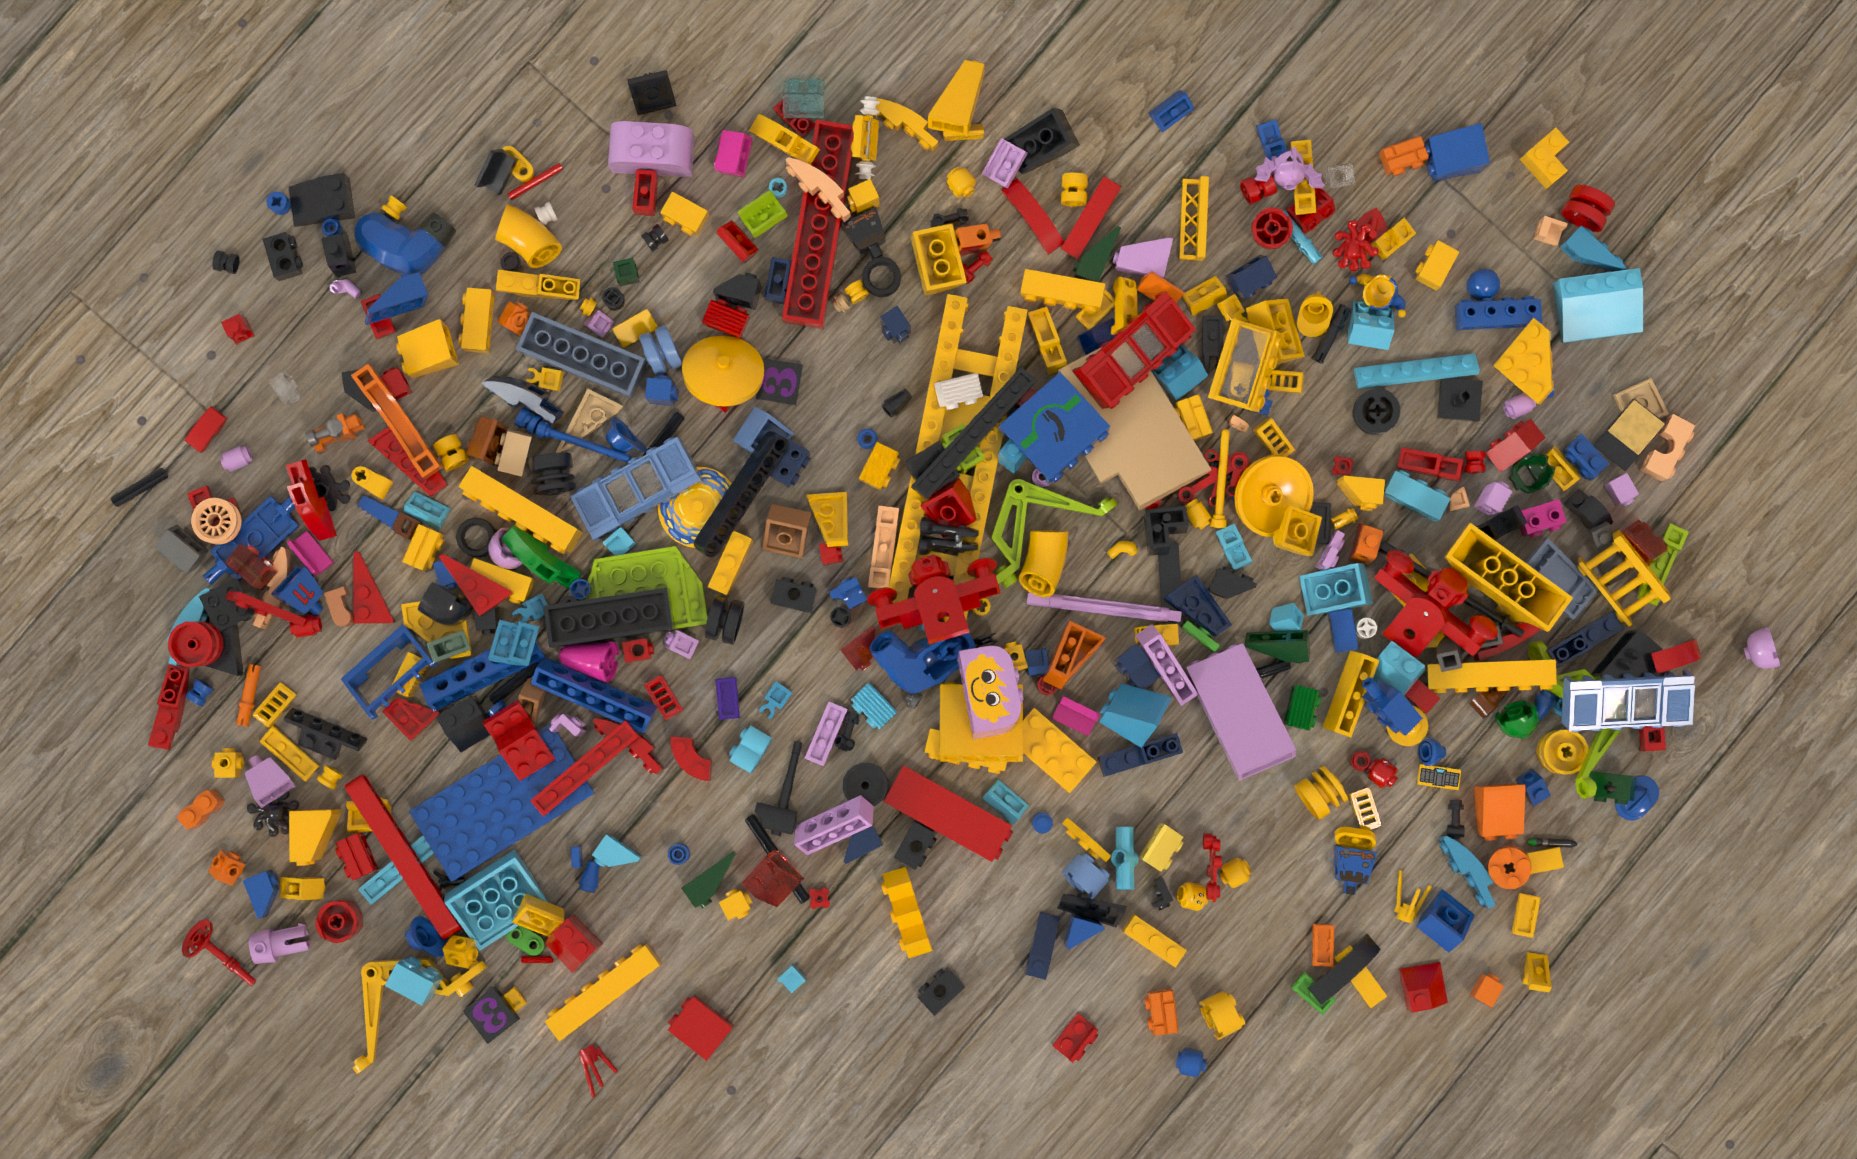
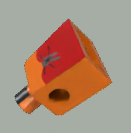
M987 224L961 227L955 231L960 256L985 251L992 242L1001 240L999 229L989 230Z
M1359 523L1349 561L1369 566L1376 559L1383 530Z

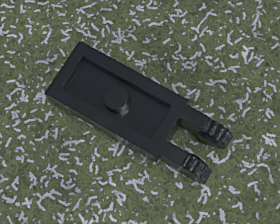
M1202 316L1203 367L1208 373L1210 370L1209 357H1216V370L1223 350V316Z

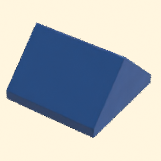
M1071 914L1064 944L1069 950L1105 929L1100 922Z

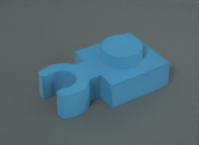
M541 593L522 604L524 608H518L512 614L513 616L518 613L522 615L523 619L519 622L525 623L529 617L533 622L544 616L543 606H547L548 603Z
M775 681L764 697L769 702L761 706L759 712L762 713L766 708L770 709L771 714L768 716V719H772L775 715V708L778 707L782 710L793 692Z

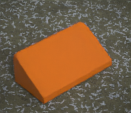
M1153 271L1142 277L1137 287L1139 292L1153 301L1156 300L1155 296L1158 293L1165 291L1176 303L1184 295L1181 289Z

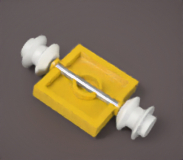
M866 96L864 100H860L864 104V108L860 109V112L865 116L855 115V121L852 125L854 139L851 144L852 157L862 159L861 162L856 164L859 167V172L855 173V175L859 176L860 180H869L875 176L871 173V170L876 166L870 161H876L879 120L873 119V116L880 113L876 109V105L881 102L877 101L876 97Z

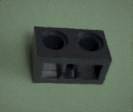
M283 232L262 239L275 279L282 281L302 275L301 268L303 267L301 257L297 256L295 249L298 246L294 236L291 237L287 232ZM285 242V248L278 251L279 244ZM291 261V267L284 270V264Z

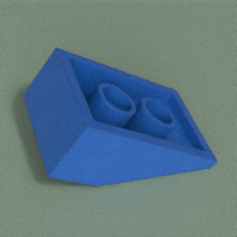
M407 272L401 275V278L367 310L365 324L369 325L424 307L428 292L420 273L413 274V272Z

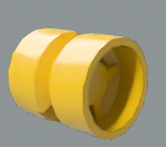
M1083 173L1062 174L1061 187L1064 190L1061 192V204L1069 207L1087 205V192L1084 189L1088 187V175Z
M457 434L448 435L433 444L436 454L442 457L441 463L446 472L457 469L470 460L468 455H466V451L460 448L462 443Z

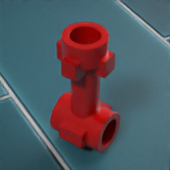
M986 250L983 253H978L979 259L969 267L963 264L966 284L971 283L975 279L973 274L983 265L988 267L991 264L993 258Z

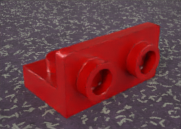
M1315 188L1316 213L1296 215L1295 203L1286 209L1289 216L1300 225L1304 234L1315 229L1325 218H1329L1335 212L1333 198L1321 188Z
M1077 1012L1052 1046L1074 1063L1075 1060L1079 1061L1086 1052L1084 1048L1088 1043L1092 1045L1097 1039L1098 1029Z

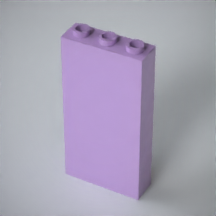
M1243 643L1240 645L1233 644L1221 653H1212L1207 659L1193 661L1186 667L1187 676L1198 693V699L1238 781L1296 757V748Z

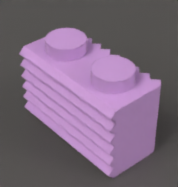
M1504 482L1491 483L1485 486L1474 507L1489 516L1502 512L1506 501H1509L1508 498L1512 494V490Z

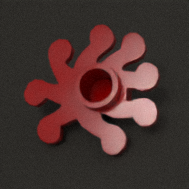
M1350 220L1347 224L1350 233L1338 231L1335 234V240L1341 241L1345 238L1346 241L1339 248L1333 250V255L1341 257L1344 253L1343 259L1338 261L1340 268L1348 267L1349 260H1351L1349 270L1357 271L1359 265L1364 269H1368L1371 267V262L1367 258V252L1373 257L1379 253L1378 248L1372 247L1370 242L1365 240L1366 233L1371 232L1372 226L1368 223L1363 224L1359 233L1356 229L1358 222Z

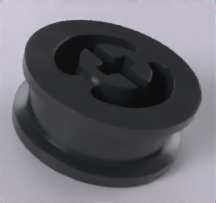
M1381 388L1370 389L1355 401L1352 410L1353 420L1356 426L1364 433L1370 435L1383 434L1393 428L1400 417L1399 402L1388 390ZM1381 399L1389 406V420L1386 424L1381 423V419L1386 416L1387 412H1381L1377 416L1376 413H1368L1366 417L1373 423L1370 424L1363 416V405L1366 400H1371L1372 404L1367 407L1366 411H1372L1375 407L1377 411H1383L1387 407L1380 401Z

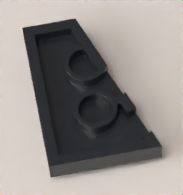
M1063 894L1057 909L1116 928L1124 916L1127 906L1077 897L1072 894Z

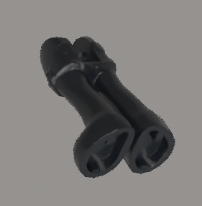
M923 516L921 518L920 534L923 536L919 543L920 555H928L932 549L936 548L957 550L959 553L978 550V543L962 541V536L977 537L979 536V530L966 527L965 525L949 526L935 523L930 517ZM930 534L952 535V536H955V539H944V538H937V537H932V536H927V535H930Z

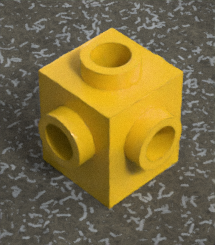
M222 748V752H216L215 757L212 758L214 778L241 777V769L244 768L242 752H235V748Z
M452 935L442 948L446 964L469 968L478 957L475 939Z

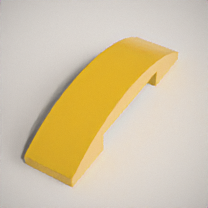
M1311 139L1292 141L1291 147L1296 148L1297 152L1301 154L1304 165L1312 163L1313 167ZM1304 177V180L1296 185L1294 189L1296 215L1316 213L1315 188L1311 187L1306 177Z

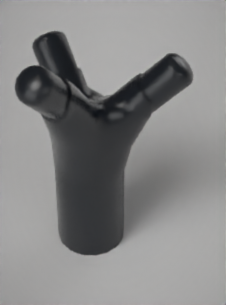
M436 870L433 872L439 878L438 882L442 883L438 887L440 891L444 887L460 885L465 881V877H460L451 882L448 876L440 874Z

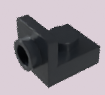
M1160 876L1154 879L1156 884L1153 885V889L1157 897L1161 896L1162 899L1152 903L1154 909L1162 910L1169 907V902L1173 901L1163 877Z

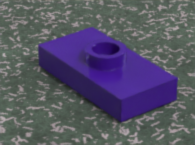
M737 677L716 679L719 720L740 718Z

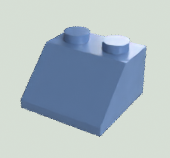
M754 407L732 441L752 454L767 432H776L787 438V440L791 439L794 433L770 414Z

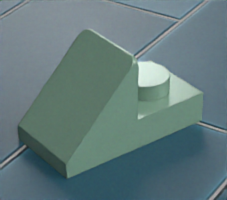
M464 630L427 643L434 663L471 649Z

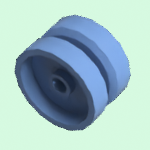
M665 324L655 329L658 342H655L650 332L639 335L644 355L656 376L667 372L665 359H667L669 366L673 370L682 367L681 358Z

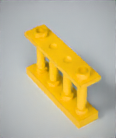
M1618 530L1612 534L1613 545L1588 562L1582 556L1578 557L1579 565L1577 567L1583 576H1589L1617 611L1615 614L1621 623L1625 621L1628 626H1631V614L1654 599L1658 600L1660 598L1663 603H1666L1671 599L1670 592L1623 533ZM1617 551L1619 553L1622 551L1626 555L1625 561L1600 578L1592 570V568ZM1630 567H1635L1639 573L1636 578L1613 593L1604 585ZM1648 583L1652 588L1650 592L1624 609L1617 601L1640 584Z

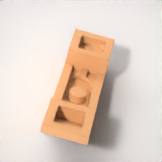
M878 507L868 587H889L899 508Z

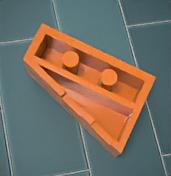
M1069 620L1060 635L1042 681L1062 689L1101 647L1106 637Z

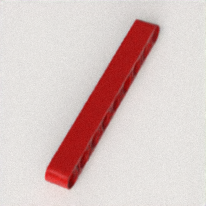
M361 774L345 784V789L442 939L446 940L462 930V926L444 903L445 897L368 778Z

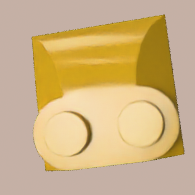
M1288 505L1280 528L1276 529L1273 534L1275 546L1295 554L1313 556L1322 517Z

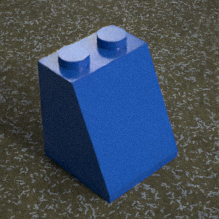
M1482 123L1429 137L1424 144L1429 161L1427 170L1429 176H1432L1433 181L1480 173L1490 163Z

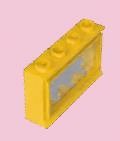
M1232 319L1208 398L1259 413L1265 403L1264 395L1266 389L1271 384L1270 376L1272 369H1275L1277 365L1276 356L1278 350L1281 349L1284 342L1282 338L1283 333Z

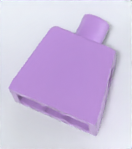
M255 755L249 759L248 762L252 768L245 772V776L252 795L261 808L296 787L289 776L271 758L263 761L259 755Z

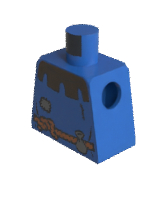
M1334 845L1335 879L1345 881L1344 894L1356 895L1357 883L1368 884L1377 852Z

